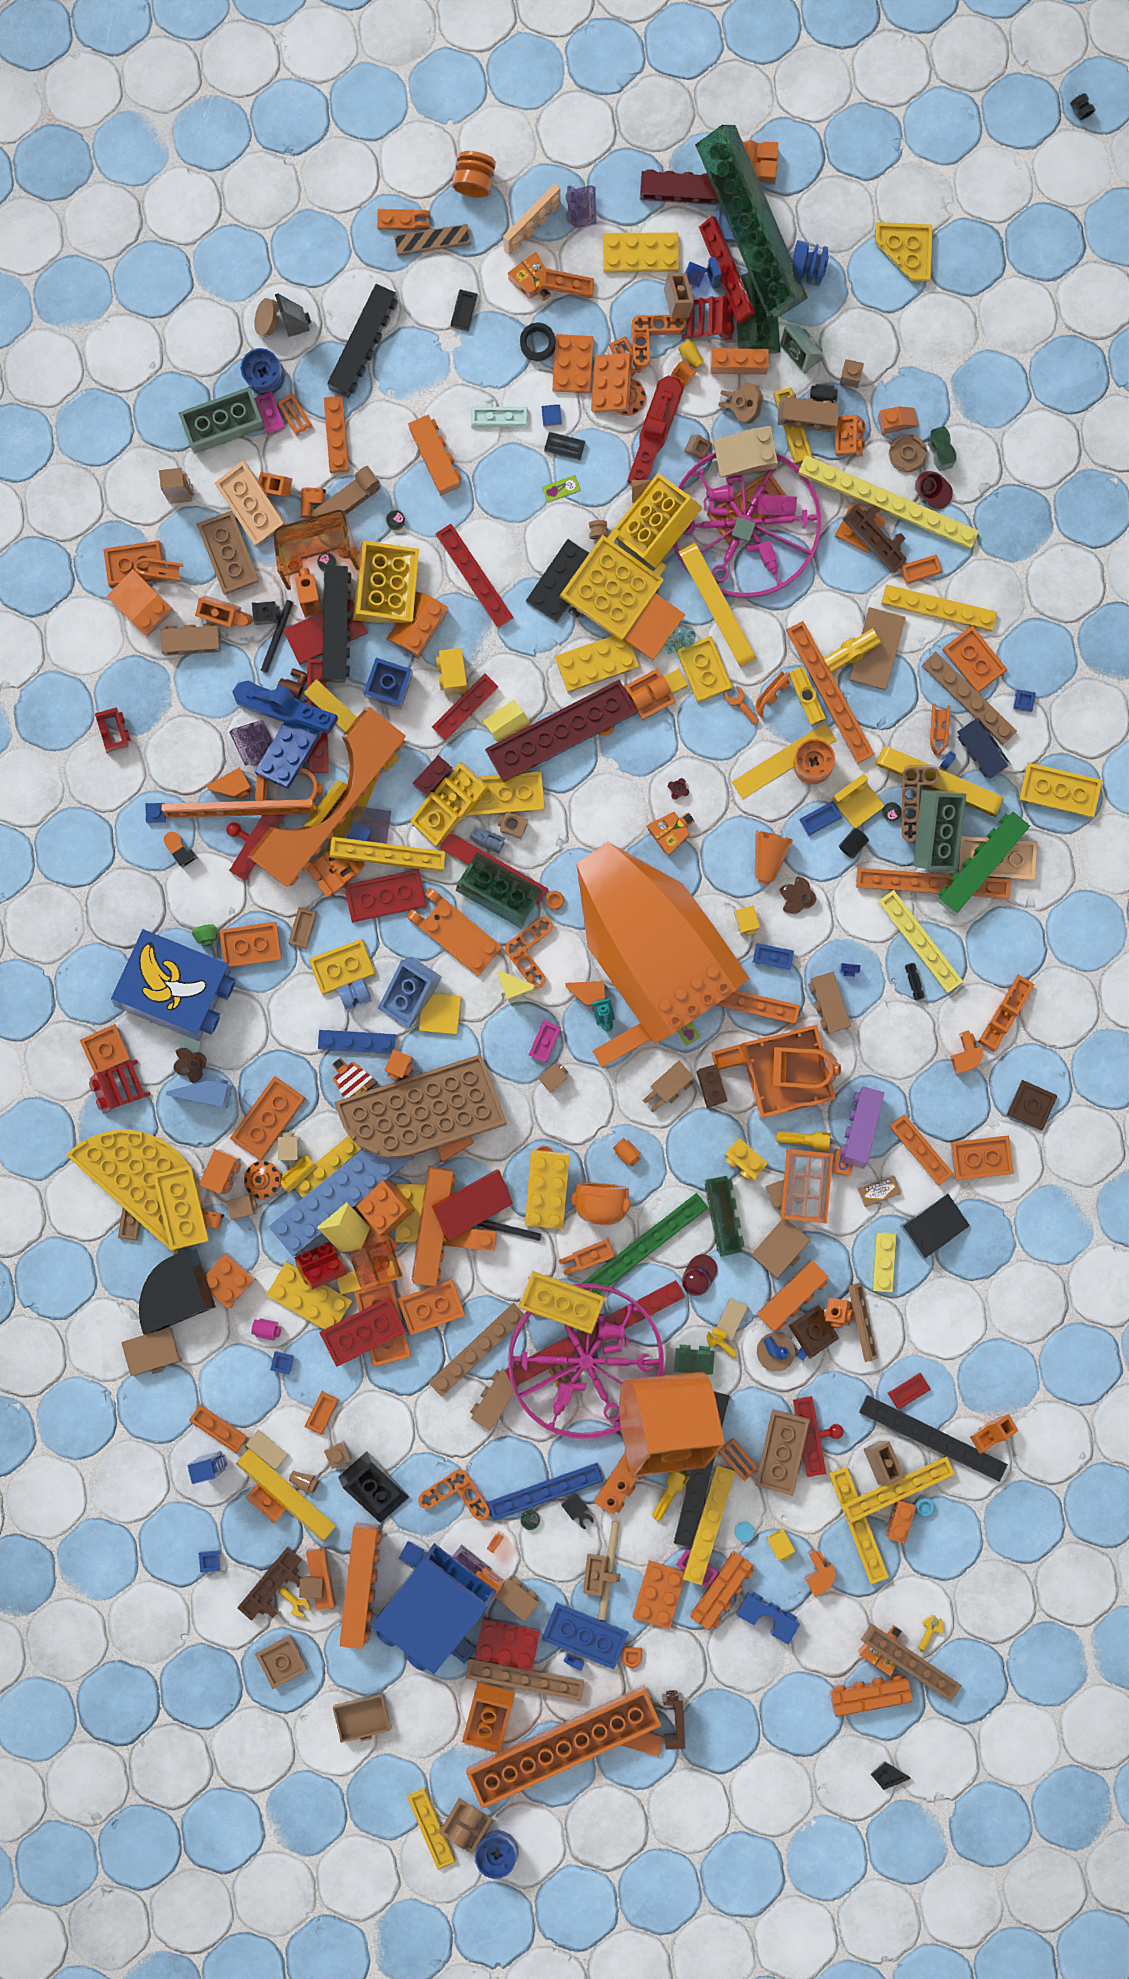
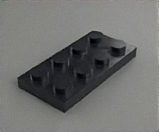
M567 539L526 599V603L557 623L570 605L559 596L589 555V552Z

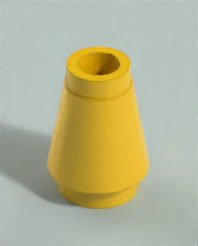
M690 339L678 348L679 354L695 368L704 362L695 343L691 342Z

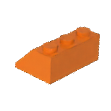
M416 591L413 622L396 623L387 640L419 659L449 612L448 606L431 596Z

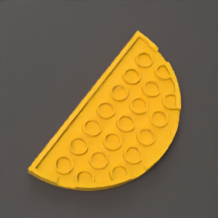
M114 1130L90 1137L66 1154L68 1158L170 1250L153 1174L189 1166L176 1149L162 1139L147 1133L134 1130ZM193 1173L194 1180H195V1184H196V1188H197V1193H198V1197H199V1201H200V1205H201V1196H200L199 1186H198L197 1180H196V1178H195V1175H194V1173ZM179 1249L170 1250V1251L173 1252L174 1254H178V1253H177V1250H179Z

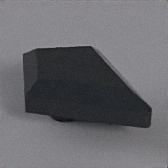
M886 1761L871 1773V1776L883 1790L910 1780V1776Z

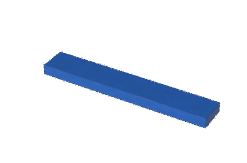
M596 1462L487 1501L493 1521L598 1484L603 1482V1478Z

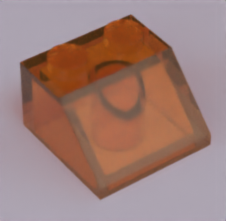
M390 1239L349 1254L361 1290L403 1276ZM392 1261L395 1275L388 1277L386 1269L389 1268V1262Z

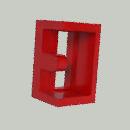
M117 707L95 713L106 753L129 747L128 741H131L128 730H124L122 723H125L123 713H118ZM115 717L122 741L112 743L106 719Z

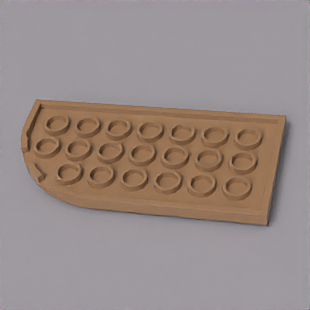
M481 1054L335 1101L340 1121L352 1141L363 1150L384 1158L396 1159L415 1156L507 1125Z

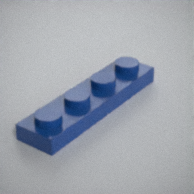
M319 1030L318 1049L392 1054L396 1044V1034Z

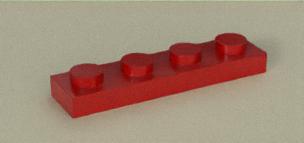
M484 674L432 726V729L446 741L499 686L489 676Z

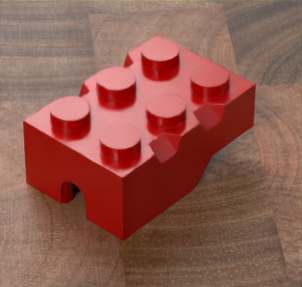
M483 1616L475 1659L532 1671L540 1629Z

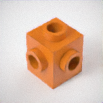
M829 1298L828 1306L824 1310L825 1321L831 1323V1327L842 1329L843 1326H849L854 1317L852 1303L848 1300Z

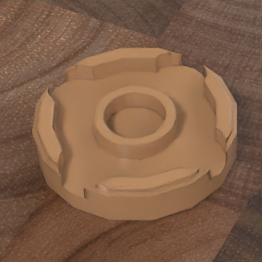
M265 298L257 307L254 326L259 336H270L277 327L279 317L276 315L279 312V307L274 299Z
M900 435L890 445L888 453L890 462L899 471L913 472L919 469L925 462L927 454L926 445L916 435Z
M774 1332L766 1334L757 1345L759 1362L763 1367L771 1371L785 1370L792 1364L795 1358L794 1343L783 1333ZM772 1336L775 1345L788 1348L789 1356L783 1360L771 1357L763 1339Z

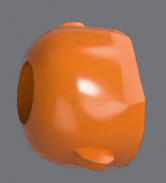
M581 1182L577 1183L576 1191L571 1195V1202L575 1205L579 1217L591 1224H616L625 1217L631 1206L629 1187L621 1185Z

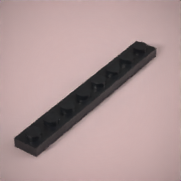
M714 1391L722 1428L730 1395ZM714 1458L706 1468L692 1469L690 1472L673 1543L692 1548Z
M866 1395L860 1407L859 1413L1000 1482L1007 1468V1463L986 1453L979 1454L976 1448L869 1395Z

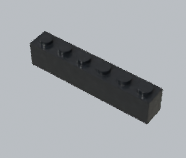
M377 283L375 284L327 382L329 390L347 398H350L351 393L354 394L358 387L357 381L359 377H363L366 371L365 365L367 360L370 361L374 355L373 348L375 344H379L382 338L381 332L390 322L391 317L389 315L392 310L395 311L399 300H397L396 292Z
M325 565L322 682L345 683L346 677L350 676V666H346V659H350V647H347V640H350V628H347V621L351 619V610H347V602H351V591H348V584H351V572H348V566Z

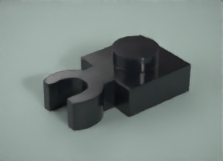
M574 1493L561 1504L572 1520L578 1517L581 1528H586L583 1524V1520L586 1518L592 1523L594 1522L593 1517L584 1512L588 1507L577 1493Z

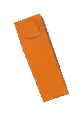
M469 1229L449 1241L446 1240V1243H442V1246L494 1251L496 1231Z

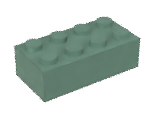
M250 387L178 412L194 454L265 428Z
M922 790L913 866L927 870H958L966 803L965 793Z

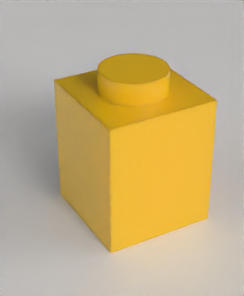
M754 905L735 910L734 915L740 934L745 933V936L756 934V930L760 926Z
M783 1528L766 1537L778 1560L782 1559V1561H785L793 1556L792 1553L795 1550Z

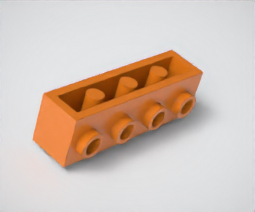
M626 1451L594 1499V1503L612 1515L622 1510L625 1505L623 1502L626 1495L630 1497L635 1489L633 1484L637 1478L641 1480L643 1477H630Z

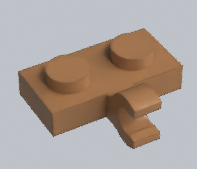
M587 1554L583 1587L584 1594L604 1596L605 1581L612 1583L620 1582L619 1573L606 1572L608 1556Z

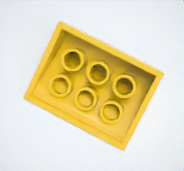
M657 473L615 527L620 531L617 538L656 568L703 507L684 491Z
M363 540L359 551L353 620L371 623L413 622L419 558L418 548Z

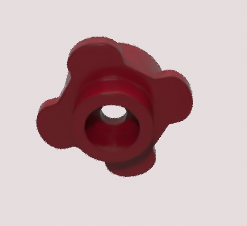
M680 778L675 782L668 783L672 799L677 800L680 796H688L689 789L686 788L685 779Z

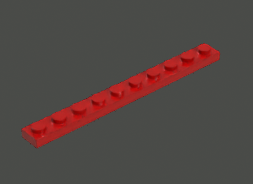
M675 1280L636 1301L651 1316L685 1298ZM627 1306L604 1317L603 1322L617 1326L619 1324L622 1325L628 1313ZM631 1310V1315L625 1325V1329L646 1317L642 1312ZM596 1321L592 1334H589L588 1348L592 1347L596 1339H598V1321ZM579 1330L576 1334L581 1342L580 1345L585 1350L586 1332ZM568 1336L528 1358L562 1356L568 1359L578 1354V1351ZM522 1361L513 1365L515 1384L517 1386L557 1364H537L536 1362L527 1361V1370L525 1371L521 1365ZM507 1368L505 1369V1372L509 1378V1371Z

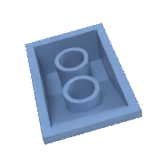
M412 956L401 960L378 1009L409 1029L434 994L442 976Z
M214 1078V1081L208 1080L167 1091L166 1095L228 1108L232 1085H229L227 1080Z

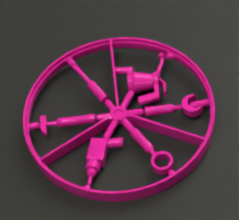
M712 453L694 465L678 486L682 490L687 480L691 476H697L699 472L700 478L707 490L706 498L703 501L704 511H707L706 501L708 499L711 515L728 516V509L714 507L713 501L730 502L731 508L738 517L755 522L756 524H762L763 522L764 525L793 523L796 520H803V529H805L808 520H817L816 537L811 551L755 525V530L809 555L801 568L785 582L778 579L777 567L779 566L771 541L760 543L759 536L753 530L751 537L756 544H745L747 552L759 551L763 565H766L768 571L770 570L771 574H774L778 586L753 593L731 592L720 588L723 595L734 598H756L779 591L793 582L804 571L817 548L821 532V510L816 492L808 478L798 475L811 494L816 514L807 516V510H802V516L799 517L787 515L764 517V520L762 518L752 519L751 516L755 507L758 506L759 494L764 493L765 485L773 469L768 470L762 484L758 486L750 503L751 506L746 513L743 474L727 477L728 485L715 489L709 488L703 476L704 470L699 468L716 458V453ZM776 453L777 462L781 461L798 475L799 468L786 457ZM741 481L743 513L734 502L733 486H731L733 482ZM693 520L687 527L688 530L683 532V535H691L695 528L698 527L710 529L735 526L736 520L703 521L701 524H695ZM731 529L730 531H728L727 533H725L724 535H722L721 537H719L718 539H716L715 541L701 549V554L709 548H711L712 546H714L715 544H717L718 542H720L721 540H723L726 536L732 534L733 529ZM735 537L732 540L724 556L723 565H717L713 568L712 575L717 584L727 580L729 570L726 565L731 561L740 543V538ZM676 542L673 545L675 553L679 561L681 562L682 566L689 573L683 559L681 558L678 552L680 550ZM716 569H723L726 573L725 578L717 579L714 575Z
M579 1283L573 1285L588 1289L591 1292L592 1289H598L614 1293L635 1306L627 1305L628 1313L622 1325L619 1324V1326L603 1322L605 1315L599 1314L597 1319L599 1322L597 1325L598 1339H596L589 1352V1333L586 1332L584 1352L573 1327L564 1325L573 1346H576V1350L580 1355L579 1358L568 1359L562 1356L527 1358V1351H522V1358L520 1356H513L518 1335L532 1314L526 1311L517 1324L511 1338L508 1352V1371L512 1388L519 1403L534 1421L549 1431L565 1437L592 1439L607 1436L621 1430L619 1412L615 1417H608L606 1414L610 1407H616L619 1411V1406L616 1403L609 1402L608 1394L599 1377L597 1378L593 1368L620 1385L623 1383L595 1364L607 1363L609 1366L637 1364L638 1368L643 1372H649L653 1369V1365H658L656 1376H662L664 1353L661 1338L654 1322L636 1300L610 1286ZM631 1310L642 1312L647 1318L657 1341L658 1359L643 1360L650 1356L647 1353L639 1355L637 1360H630L629 1358H607V1360L592 1358L602 1340L618 1338L617 1345L603 1347V1354L621 1352L624 1336L625 1348H628L629 1338L625 1334V1325L631 1315ZM522 1360L521 1365L525 1371L527 1370V1361L536 1362L537 1364H574L521 1393L518 1392L513 1375V1362H521ZM577 1369L570 1380L571 1383L560 1381L554 1399L553 1412L555 1416L553 1422L549 1424L544 1422L523 1401L522 1397ZM587 1369L601 1400L606 1403L603 1410L604 1416L609 1421H615V1426L601 1431L586 1433L570 1432L554 1427L557 1416L561 1414V1411H564L565 1406L569 1405L573 1391H585L587 1383L575 1382L583 1370Z

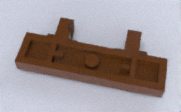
M857 504L854 505L842 520L890 572L895 573L907 560L900 552L901 548L899 547L906 538L902 533H898L895 535V539L891 540L876 526L873 519L876 517V513L881 511L876 505L868 511L862 510Z
M287 1547L237 1609L251 1621L258 1613L263 1615L265 1612L274 1618L279 1610L273 1608V1604H271L273 1599L271 1597L284 1582L288 1583V1581L296 1583L298 1588L300 1587L301 1577L297 1574L300 1570L296 1567L303 1559L290 1547Z

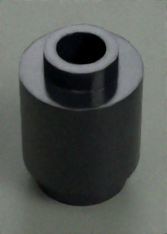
M811 385L810 398L814 399V401H831L832 403L833 400L837 401L838 389H834V385Z

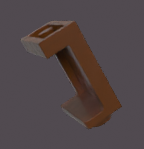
M717 1064L697 1070L696 1073L706 1108L727 1102Z
M668 1690L666 1694H662L663 1705H674L676 1733L664 1734L666 1750L686 1749L682 1694L678 1693L677 1690Z

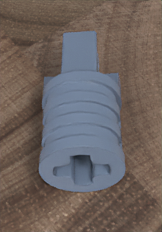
M474 827L470 834L471 840L498 854L501 852L506 838L478 827Z

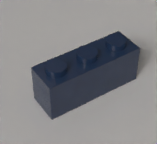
M980 718L974 719L957 731L959 735L958 740L963 746L966 745L968 747L970 757L973 761L979 763L981 766L979 769L985 777L988 776L991 779L1011 765Z

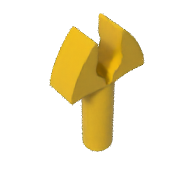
M713 1328L712 1334L708 1331L706 1338L711 1348L714 1345H718L731 1358L737 1356V1352L724 1340L727 1335L725 1331Z
M284 1586L279 1589L278 1592L293 1605L292 1615L298 1617L306 1616L299 1610V1605L305 1606L309 1611L311 1610L308 1598L297 1599Z
M934 1614L922 1622L927 1630L918 1646V1649L921 1651L926 1650L934 1633H943L941 1618L938 1624L932 1628L931 1622L935 1618Z

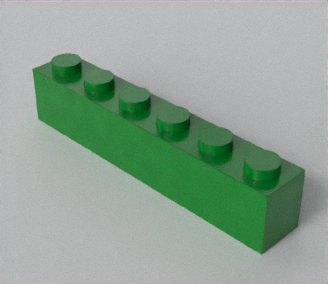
M1011 812L1009 815L1007 813L1004 814L999 820L1001 825L997 830L993 828L988 833L987 837L989 839L985 844L981 842L974 850L976 855L973 858L968 857L962 864L964 869L960 873L957 871L951 877L950 881L952 883L948 888L944 886L937 894L940 896L937 902L954 916L1029 829L1030 825L1015 812Z

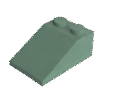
M787 325L784 327L780 346L805 374L822 359L823 350L819 344L812 342L807 330L801 329L799 325Z

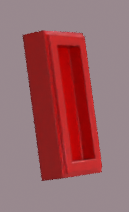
M919 1372L889 1391L888 1395L899 1410L931 1390V1388Z

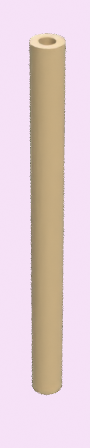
M612 1521L606 1572H613L620 1524L617 1521ZM605 1581L604 1596H601L599 1620H606L611 1582Z

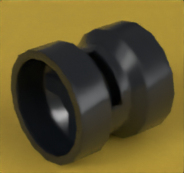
M1086 93L1077 96L1070 103L1072 109L1076 110L1079 120L1086 119L1096 110L1093 104L1089 103V97Z

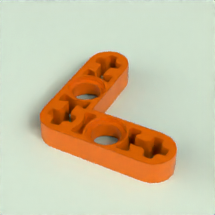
M670 315L635 316L631 325L632 362L634 367L642 370L649 365V335L682 334L686 327L685 318H671ZM660 321L664 324V327L657 329L654 327V323ZM638 322H641L642 328H639ZM675 322H679L680 328H676ZM641 338L645 340L646 344L638 346L635 341ZM640 352H643V363H640L639 360Z
M541 917L505 946L507 956L528 983L535 985V988H540L545 984V975L527 953V950L552 931V922L547 917ZM541 921H543L544 923L548 922V930L545 931V929H542L541 931H539V934H541L540 937H538L536 932L533 929H531L534 926L536 930L540 928ZM527 932L534 934V940L531 943H527L523 939L524 934ZM520 938L522 944H524L526 947L523 949L522 946H520L517 948V954H515L514 952L510 954L509 946H516L517 944H519V942L516 940ZM523 959H528L531 962V966L527 970L520 967V962ZM534 967L537 969L533 971L535 975L542 976V978L540 979V984H538L537 982L532 983L534 978L531 974L528 977L526 975V973L531 972Z
M457 1469L424 1490L418 1498L419 1505L424 1509H429L457 1491L475 1519L479 1521L485 1520L490 1513L488 1504L469 1474L463 1469ZM457 1473L459 1475L464 1474V1482H456L454 1484L456 1488L453 1489L452 1484L447 1479L451 1478V1481L457 1478ZM445 1483L449 1486L447 1494H441L438 1491L440 1484ZM434 1489L440 1499L437 1500L435 1496L431 1499V1504L423 1503L424 1495L427 1497L433 1494L431 1490ZM469 1489L474 1490L476 1493V1497L473 1500H468L465 1497V1492ZM479 1498L482 1501L478 1502L480 1508H486V1510L484 1511V1516H482L481 1514H476V1512L478 1511L476 1505H474L473 1507H471L470 1505L475 1503Z

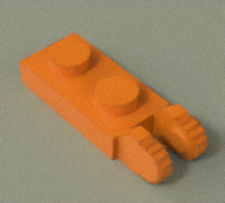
M378 209L377 229L409 231L430 228V223L425 221L415 222V218H429L430 211Z
M605 1239L573 1252L572 1255L560 1259L559 1263L565 1264L575 1259L577 1266L563 1271L564 1275L613 1258L615 1254L609 1240Z

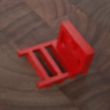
M720 295V297L709 296V298L704 299L702 297L693 300L694 304L688 318L687 334H682V338L689 339L719 335L725 341L732 340L735 331L733 323L734 313L728 298ZM705 303H709L708 331L704 332ZM699 304L698 332L694 333L695 305Z
M138 1060L129 1061L125 1064L97 1072L89 1078L90 1089L92 1092H95L97 1107L99 1110H102L103 1114L110 1112L116 1107L151 1095L150 1091L143 1093L133 1065L138 1064ZM127 1067L138 1096L133 1097L123 1068ZM117 1071L127 1097L126 1100H122L112 1072Z

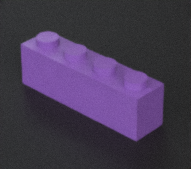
M862 1086L859 1092L856 1091L853 1099L856 1106L855 1109H851L849 1120L852 1121L851 1126H847L844 1136L847 1138L846 1145H842L840 1155L843 1156L842 1163L862 1169L867 1165L885 1092Z

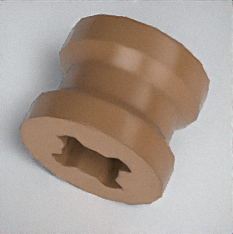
M590 521L589 528L591 532L589 533V538L599 540L602 535L608 537V532H606L607 521Z

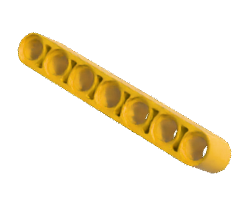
M694 542L678 551L739 667L741 668L757 659L696 543Z
M883 746L876 762L877 766L901 777L904 768L908 765H929L887 746ZM938 769L939 780L935 784L922 785L931 790L965 793V805L995 817L1004 800L1002 796L941 769ZM914 770L906 772L908 779H914L917 776ZM928 770L925 773V777L930 780L934 779L936 773L933 770Z

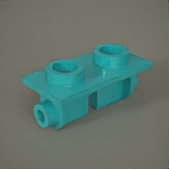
M610 998L600 999L592 1003L596 1024H601L602 1029L608 1032L613 1028L612 1020H615Z

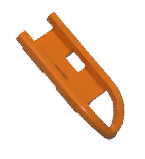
M142 558L135 563L134 570L143 576L181 582V578L178 577L179 569L184 564ZM142 562H149L148 572L139 570L138 565ZM161 564L168 565V568H162Z
M781 671L758 697L755 708L760 717L764 716L765 704L771 705L777 700L778 690L781 689L783 691L790 685L788 678L790 674L788 672L784 673Z
M932 704L930 745L936 756L941 754L948 744L950 705H947V710L936 709V704ZM942 722H946L945 729L942 728ZM934 739L937 741L945 740L943 747L939 751L935 749Z

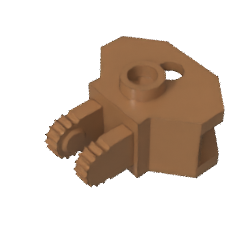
M745 383L738 391L721 390V395L731 396L732 401L731 404L719 402L718 406L733 410L738 421L751 424L760 416L763 395L759 386Z

